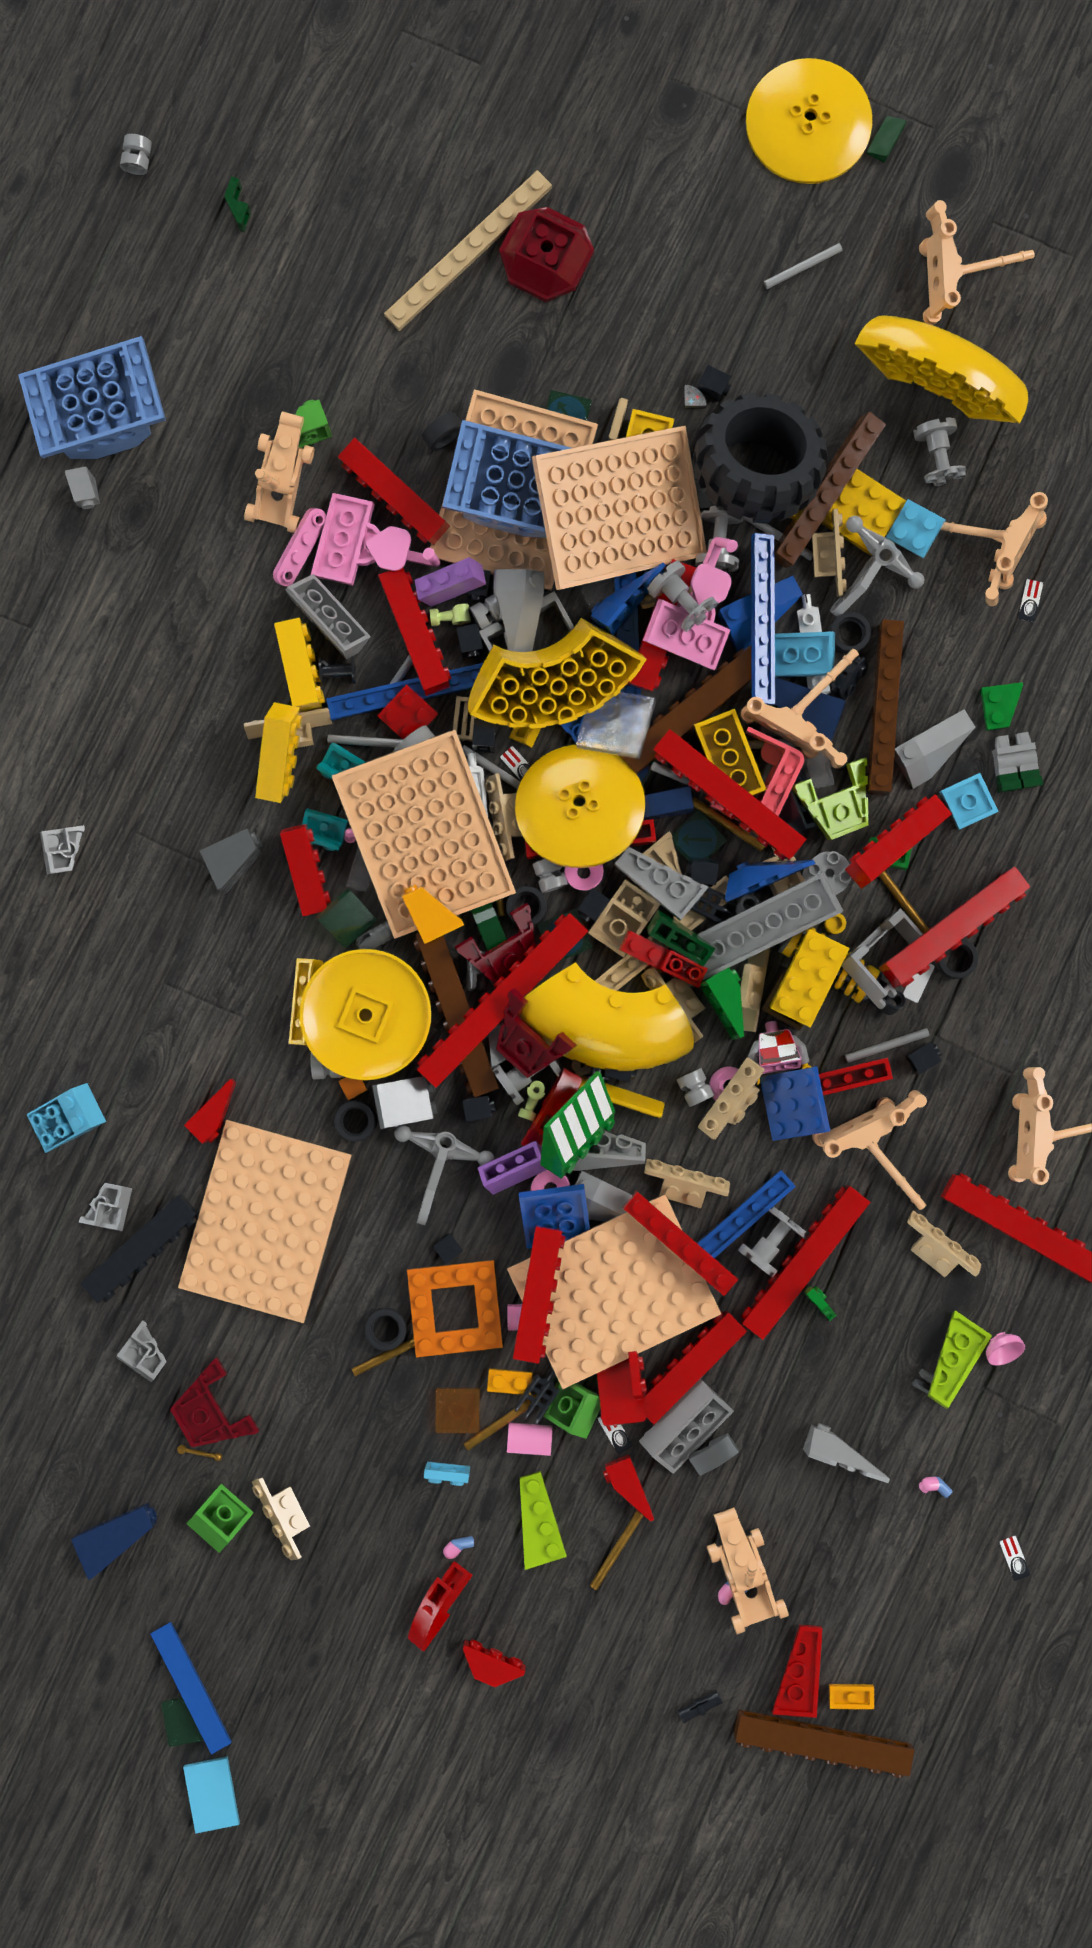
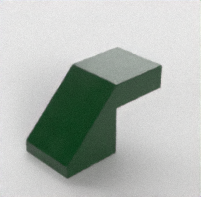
M231 176L224 197L240 231L245 232L251 210L249 204L238 201L242 186L238 178Z
M491 903L471 910L488 951L507 940Z

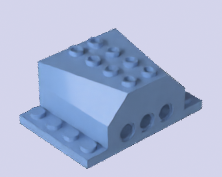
M142 336L18 374L38 450L42 458L62 452L70 459L102 458L137 447L151 434L150 425L166 421Z
M462 420L442 508L461 512L464 518L484 527L524 537L547 538L531 456L571 449V447Z

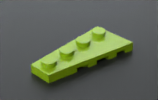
M956 1310L952 1314L928 1393V1397L946 1409L951 1405L992 1337L991 1334Z
M541 1471L520 1477L525 1570L567 1557Z

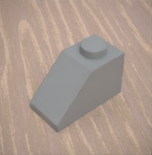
M87 467L65 470L74 502L79 508L90 509L94 505L100 504L96 480Z

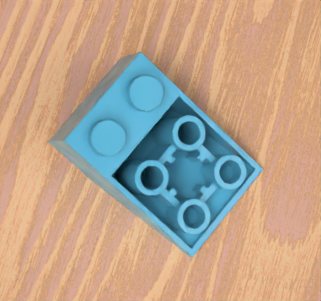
M87 1083L69 1089L27 1114L45 1153L106 1122Z

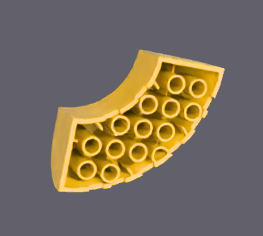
M883 315L869 321L861 330L855 342V345L888 379L912 384L914 381L938 396L942 395L947 399L953 400L951 404L960 409L968 418L1020 423L1025 414L1028 404V391L1023 381L993 355L949 331L912 319Z
M580 618L577 625L563 639L541 650L516 652L493 645L473 684L468 701V711L470 715L486 722L513 728L529 727L535 729L569 723L580 716L594 712L613 696L616 697L620 690L638 674L647 659L620 639Z
M576 962L549 978L526 995L524 998L528 1002L519 1015V1018L549 1045L552 1044L558 1034L563 1032L577 1045L563 1056L586 1063V1065L594 1068L617 1069V1071L654 1068V1066L667 1064L688 1054L694 1046L693 1032L688 1018L666 984L646 992H620L595 982L580 969Z

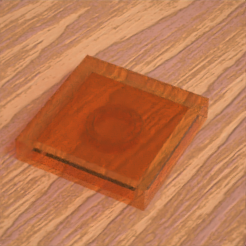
M436 1388V1433H479L480 1388Z

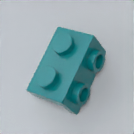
M333 742L316 769L320 771L322 776L332 779V775L366 762Z
M307 808L302 825L307 824L308 829L312 828L315 841L311 842L312 845H321L326 850L334 851L339 850L343 844L348 820Z

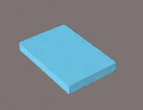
M834 631L775 634V677L826 676V673L834 668Z
M228 1756L184 1765L183 1769L195 1834L239 1825L240 1820Z

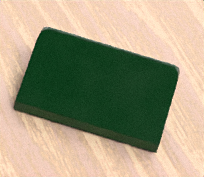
M886 116L866 153L885 163L904 130L907 121Z

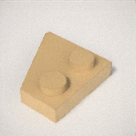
M669 831L643 854L681 874L672 834Z

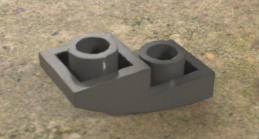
M727 1433L709 1441L707 1447L691 1453L689 1460L701 1476L731 1459L739 1452V1449Z

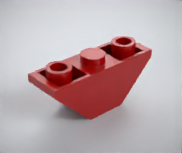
M465 1639L463 1651L474 1679L497 1687L524 1676L526 1665L523 1664L522 1660L516 1657H505L501 1651L495 1648L489 1650L482 1647L483 1644L473 1639L468 1641Z

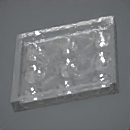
M620 692L616 697L613 696L601 708L592 713L585 714L576 742L577 748L640 759L656 704L655 698Z

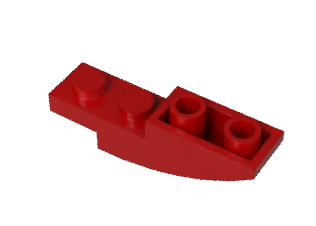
M629 930L619 949L635 959L697 988L700 987L708 968Z
M566 1068L562 1069L559 1074L560 1076L556 1079L544 1099L541 1110L521 1141L522 1146L537 1141L542 1146L544 1126L578 1091L583 1079L582 1077Z
M455 1561L442 1579L436 1578L425 1595L412 1622L408 1639L422 1651L426 1650L450 1616L447 1611L473 1576Z

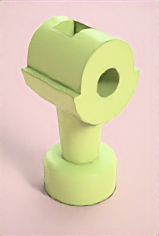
M458 604L452 610L440 613L438 609H430L431 625L439 626L440 621H452L453 625L470 623L469 605Z
M534 1081L530 1087H527L529 1096L525 1109H520L518 1116L534 1122L536 1113L533 1111L539 1099L545 1095V1087L542 1082Z

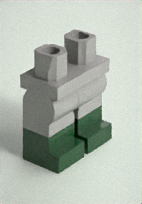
M1028 732L1015 735V746H1010L1008 735L995 738V750L992 751L994 757L998 793L1044 785L1039 772L1038 758L1035 750L1036 745L1035 742L1031 743Z

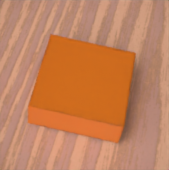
M345 1077L338 1081L348 1100L368 1090L363 1080Z

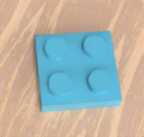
M908 499L886 538L924 559L946 520Z
M980 773L940 791L948 810L952 813L951 817L957 830L998 812Z
M427 1462L424 1478L428 1479L430 1483H441L444 1480L450 1481L451 1485L462 1486L464 1483H468L470 1466Z

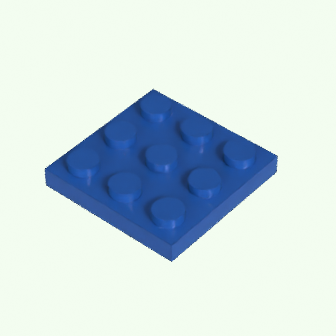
M817 1066L760 1077L772 1141L830 1131Z
M584 1184L519 1193L527 1249L532 1248L536 1226L562 1230V1235L566 1236L565 1241L590 1230Z

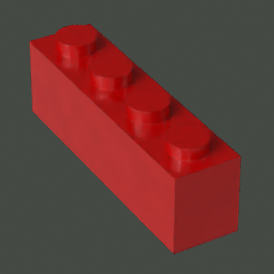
M307 824L282 829L280 835L302 916L327 911L331 899L329 891H324L322 884L326 883L324 872L318 869L317 863L320 862L318 850H313L311 843L315 841L312 828L308 829Z
M888 1058L819 1073L823 1095L893 1079Z

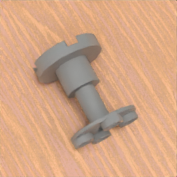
M946 418V422H940L939 419L931 420L917 426V430H913L915 440L927 441L929 454H934L937 470L924 476L925 483L941 486L946 484L948 479H961L966 476V467L961 465L950 466L947 450L950 449L948 435L957 430L955 418Z
M710 506V510L703 511L700 516L707 522L715 523L713 539L715 537L726 538L728 524L743 522V517L739 520L729 516L727 511L723 510L720 506ZM710 539V540H709V542H708V549H709L710 543H711V541H712L713 539ZM722 548L715 568L720 570L728 568V572L737 571L739 559L729 555L726 548ZM701 553L696 556V566L703 564L707 553Z
M677 560L666 567L667 571L661 575L659 573L650 583L647 590L653 598L665 594L673 603L678 601L689 615L683 621L681 628L688 632L695 624L697 626L700 625L707 618L706 612L715 608L718 602L713 597H710L699 605L687 592L689 587L681 579L686 568Z
M836 851L818 854L812 859L815 864L805 868L802 872L805 880L824 872L835 895L842 892L852 878L845 870L850 865L849 862Z
M553 1061L549 1065L553 1069L555 1074L559 1077L561 1069L558 1066V1064L555 1061ZM500 1065L494 1068L492 1071L507 1093L512 1097L515 1104L518 1105L524 1100L518 1091L532 1082L530 1079L532 1076L526 1078L516 1067L506 1074Z
M775 1207L769 1209V1211L780 1222L766 1239L762 1236L752 1250L745 1244H742L738 1249L739 1252L771 1277L776 1274L777 1270L769 1263L779 1252L777 1246L789 1230L792 1229L803 1238L806 1233L804 1229L789 1220V1217Z

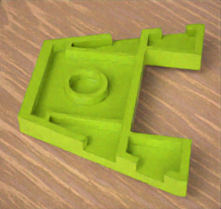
M861 758L846 764L852 786L818 799L811 779L798 782L792 787L794 793L828 840H833L868 826V798H866L868 776H865L867 758Z

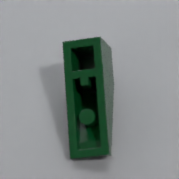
M657 910L647 926L648 934L703 967L715 951L714 946L660 910Z

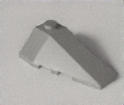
M530 569L494 570L493 592L495 599H498L500 607L499 616L500 619H503L505 627L504 637L507 649L516 652L533 651L544 595V572Z
M965 709L895 748L894 760L912 789L931 779L975 728Z
M605 1131L599 1143L591 1146L584 1159L580 1158L573 1170L580 1171L645 1164L646 1143Z
M581 1170L574 1185L584 1184L589 1220L607 1222L627 1212L622 1207L632 1194Z
M818 1423V1426L811 1424L803 1447L808 1457L836 1466L838 1462L839 1466L853 1472L857 1469L860 1470L859 1473L889 1483L890 1479L887 1475L831 1432L830 1427Z

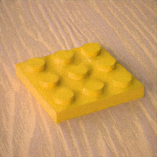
M856 469L821 524L833 531L832 510L838 509V514L842 513L843 521L842 527H839V535H843L844 539L872 556L859 534L848 531L846 521L851 516H858L863 521V527L885 537L904 507L906 500Z

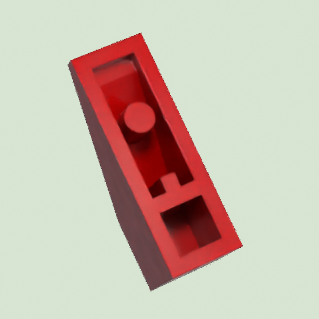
M230 1079L184 1125L202 1144L207 1141L212 1143L219 1136L217 1131L222 1127L236 1085L234 1079Z
M628 1454L605 1463L606 1470L603 1471L607 1484L612 1483L613 1488L649 1521H653V1513L630 1455Z

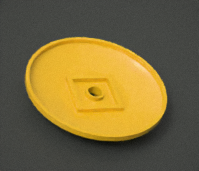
M797 59L781 64L771 70L754 89L746 113L748 140L760 162L779 177L803 184L826 182L841 176L851 169L864 153L872 130V110L867 94L861 84L842 67L821 59ZM811 112L815 114L816 119L809 121L805 118V114Z
M586 744L569 745L547 753L528 769L517 790L515 815L524 840L539 856L564 867L589 868L614 859L632 844L644 820L645 796L639 777L619 755L599 746ZM576 798H583L586 801L580 807L575 806L573 802Z
M352 950L333 957L313 974L302 995L299 1014L300 1026L308 1048L326 1068L350 1079L375 1080L400 1071L418 1055L429 1033L431 1005L422 980L407 963L392 954L379 950ZM363 1009H368L372 1012V1018L369 1021H362L359 1014Z

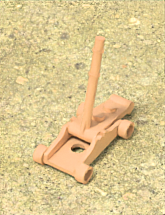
M938 200L926 212V217L931 222L933 235L924 239L919 245L920 253L927 257L930 307L923 313L924 322L935 325L941 319L942 311L945 308L952 309L959 304L961 297L956 289L957 282L962 275L998 266L1003 267L1015 262H1024L1034 258V251H1020L1016 254L961 265L962 258L957 254L953 240L957 226L953 220L947 219L945 202Z
M282 412L275 439L271 440L270 435H260L258 450L265 452L261 469L255 471L258 479L255 505L247 504L244 520L254 522L255 519H260L282 525L287 528L288 532L294 533L301 518L292 514L302 464H311L315 451L314 447L307 445L304 448L298 447L304 417ZM272 491L283 494V498L275 500L272 496Z
M1037 492L1031 496L1030 505L1019 518L1010 522L1006 530H992L954 524V522H945L941 530L949 531L950 533L955 532L992 538L1002 543L1001 549L996 550L994 558L996 568L991 569L988 581L992 583L985 593V602L988 606L997 605L999 588L1004 590L1011 588L1014 582L1013 572L1036 529L1042 528L1046 524L1047 517L1044 510L1047 507L1048 498L1042 492Z
M852 649L847 655H844L843 659L830 672H827L826 676L793 708H775L764 704L761 698L753 697L741 710V720L747 724L755 721L802 748L801 752L807 759H813L821 752L831 761L832 767L837 769L842 767L847 762L846 754L835 750L832 747L833 743L825 735L817 733L816 727L802 718V713L832 681H835V678L848 665L852 664V661L859 653Z
M1027 1067L1023 1071V1076L1027 1079L1028 1094L1018 1093L1012 1100L1014 1108L1020 1110L1017 1164L1009 1168L1008 1176L1015 1182H1023L1026 1179H1030L1033 1184L1043 1185L1049 1179V1173L1045 1169L1049 1153L1054 1149L1052 1142L1092 1132V1123L1054 1131L1051 1127L1049 1110L1053 1107V1099L1047 1095L1044 1088L1043 1078L1045 1077V1071L1041 1067Z
M911 1091L908 1098L896 1107L890 1098L882 1097L877 1101V1108L837 1126L829 1132L812 1135L813 1141L818 1146L823 1147L825 1154L832 1158L839 1156L842 1150L867 1148L919 1210L926 1206L920 1195L914 1191L906 1181V1178L899 1173L877 1144L880 1137L891 1132L895 1125L901 1126L905 1124L910 1113L917 1107L920 1108L926 1105L927 1099L919 1091Z
M735 1508L714 1514L723 1545L716 1546L714 1543L708 1545L707 1550L712 1563L721 1560L739 1613L731 1617L736 1634L745 1632V1627L774 1616H779L782 1619L789 1616L784 1600H774L765 1568L757 1550V1547L764 1545L759 1528L751 1530V1535L746 1536ZM756 1587V1596L748 1598L745 1595V1591Z

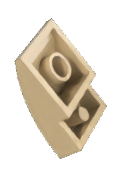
M626 878L588 933L624 957L626 953L619 949L628 930L640 935L660 906V903L641 887Z

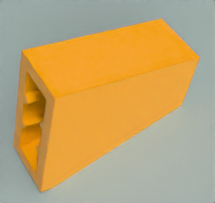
M415 884L404 889L405 894L402 895V898L424 944L464 925L461 918L424 887H417Z

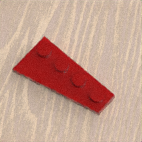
M799 1625L772 1714L817 1718L822 1626Z

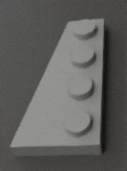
M630 847L614 864L679 921L682 920L709 888Z

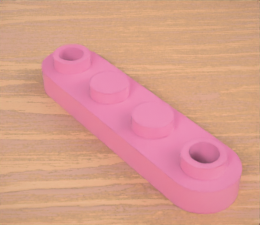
M310 508L305 512L274 569L273 578L277 584L290 586L294 583L323 530L326 514L323 510Z

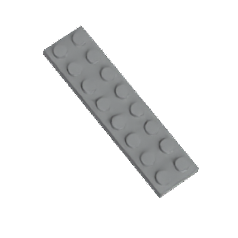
M824 872L697 934L715 947V951L704 966L708 970L703 980L842 913L843 909ZM670 948V950H672V951H674V952H676V953H678V954L684 956L683 954H681V953L677 952L676 950Z

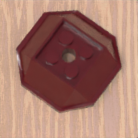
M549 207L518 212L499 249L508 283L547 303L556 297L575 291L594 255V248L585 225ZM550 247L552 251L543 252L542 248Z

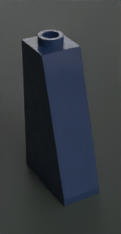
M775 677V705L780 708L788 707L791 709L812 689ZM820 693L805 708L802 718L806 722L812 723L816 727L817 733L825 735L832 742L846 701Z
M690 786L644 795V820L689 814L694 808Z
M149 1503L78 1533L71 1539L88 1580L95 1577L157 1523V1514L153 1507L150 1508Z

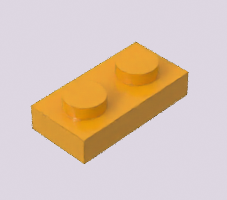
M489 1368L487 1391L523 1394L532 1381V1372Z
M829 1684V1708L874 1709L873 1684Z

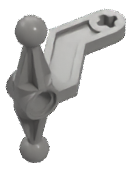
M851 516L848 518L846 528L852 533L859 534L873 556L866 562L853 585L831 607L830 612L835 617L843 614L867 590L881 566H885L908 578L909 586L914 589L923 586L924 576L919 572L912 571L893 541L863 527V521L860 517ZM883 549H889L891 551V553L887 556H883L880 554V552Z
M400 1125L394 1131V1136L398 1141L405 1142L410 1140L429 1151L436 1158L416 1222L421 1225H425L428 1219L434 1194L446 1160L478 1161L480 1166L494 1160V1155L490 1151L484 1150L479 1153L456 1139L450 1132H411L410 1128L406 1125Z

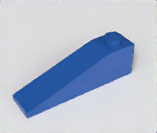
M659 564L605 598L602 603L598 602L591 611L593 613L591 615L592 620L606 632L614 635L649 593L647 589L659 573L662 575L667 571L666 564Z
M793 576L775 583V622L803 595ZM750 594L719 609L717 615L723 627L730 629L728 637L736 652L751 646Z
M814 860L757 862L749 865L748 861L736 866V871L729 874L725 900L728 902L754 893L814 865L815 862Z

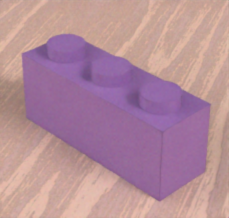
M468 557L416 579L415 585L418 600L432 607L486 585L482 564Z
M534 1141L478 1167L483 1186L494 1195L546 1171L547 1169L540 1165L542 1146L537 1141Z

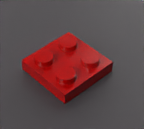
M406 684L377 716L404 740L420 727L428 726L438 715V712Z

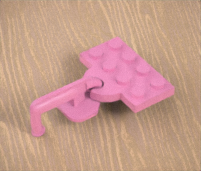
M332 493L311 575L314 574L320 579L353 586L358 566H367L376 562L382 569L398 571L404 567L406 561L438 567L440 560L432 548L425 549L423 553L410 551L411 536L407 530L390 526L380 532L375 525L370 524L375 506L374 502Z
M715 537L710 543L703 564H700L695 569L690 583L692 593L689 594L699 605L710 597H713L718 603L726 599L731 586V578L728 573L715 568L722 548H726V551L730 553L737 549L738 543L735 540ZM658 599L643 641L706 668L715 670L730 629L714 623L716 613L715 608H713L711 611L706 612L707 618L700 625L697 626L695 624L688 632H685L681 625L689 613L679 602L675 606Z

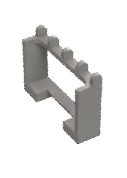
M555 591L544 596L540 613L555 606L567 629L571 632L574 625ZM496 622L479 631L480 638L488 652L492 649L489 641L505 632L504 623L499 624Z
M901 908L875 929L844 959L841 965L879 1009H883L886 1005L882 998L886 995L894 998L897 992L890 982L883 988L859 960L893 927L908 944L923 934Z

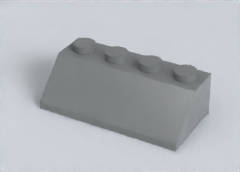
M314 574L285 589L296 606L302 610L346 660L358 654L371 636Z
M699 1379L644 1434L639 1442L655 1460L674 1474L689 1458V1455L694 1453L734 1410L703 1380Z

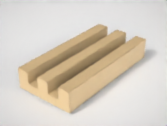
M619 399L608 441L616 440L619 437L627 409V399Z
M457 696L453 730L455 729L457 733L460 704L465 702L461 735L457 736L461 741L467 740L472 742L474 719L476 717L471 716L470 734L467 736L469 697Z

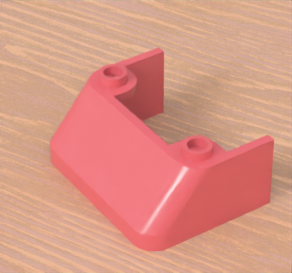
M748 727L746 734L765 742L761 749V757L765 762L773 765L764 783L766 792L759 794L757 799L779 816L804 764V756L801 751ZM711 804V808L723 813V807L719 804L715 806Z

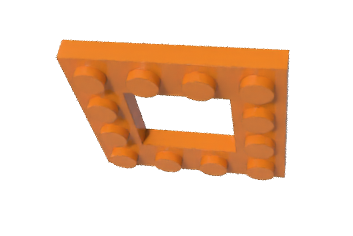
M494 1260L407 1269L416 1357L503 1348ZM474 1285L479 1327L435 1332L431 1289Z

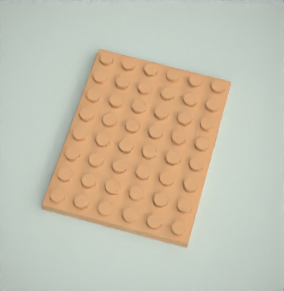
M475 389L465 420L571 448L593 444L598 424ZM441 506L439 515L450 527L434 545L431 543L430 548L434 550L439 560L454 564L470 557L482 564L483 570L491 571V575H494V570L543 571L544 590L552 591L554 574L547 538L524 537L484 527L464 518L461 512L445 509Z
M686 426L531 456L556 590L655 568L661 563L668 565L672 559L679 560L680 562L696 558L698 554L707 553Z
M455 729L332 775L394 939L418 930L402 898V895L405 894L404 889L416 884L417 887H424L456 915L516 893Z
M226 1120L178 1288L304 1323L352 1155Z
M666 1194L649 1201L681 1229ZM626 1212L566 1240L564 1248H559L558 1257L562 1258L560 1271L555 1270L554 1279L558 1280L556 1293H551L550 1301H554L552 1315L548 1314L546 1323H550L548 1337L544 1336L542 1345H546L547 1357L562 1389L628 1359V1352L637 1351L640 1353L721 1315V1312L706 1280ZM530 1258L507 1268L522 1302Z

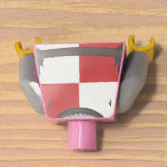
M770 1021L765 1024L766 1033L759 1034V1040L753 1043L748 1054V1058H751L764 1068L763 1074L797 1068L799 1070L811 1068L808 1065L809 1057L806 1045L796 1035H792L790 1030H779L777 1021Z

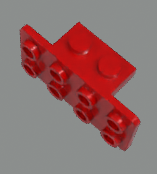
M637 1351L628 1352V1359L597 1373L601 1416L604 1426L639 1423L646 1420L643 1392H647L646 1380L641 1377V1370H644L643 1357H639Z

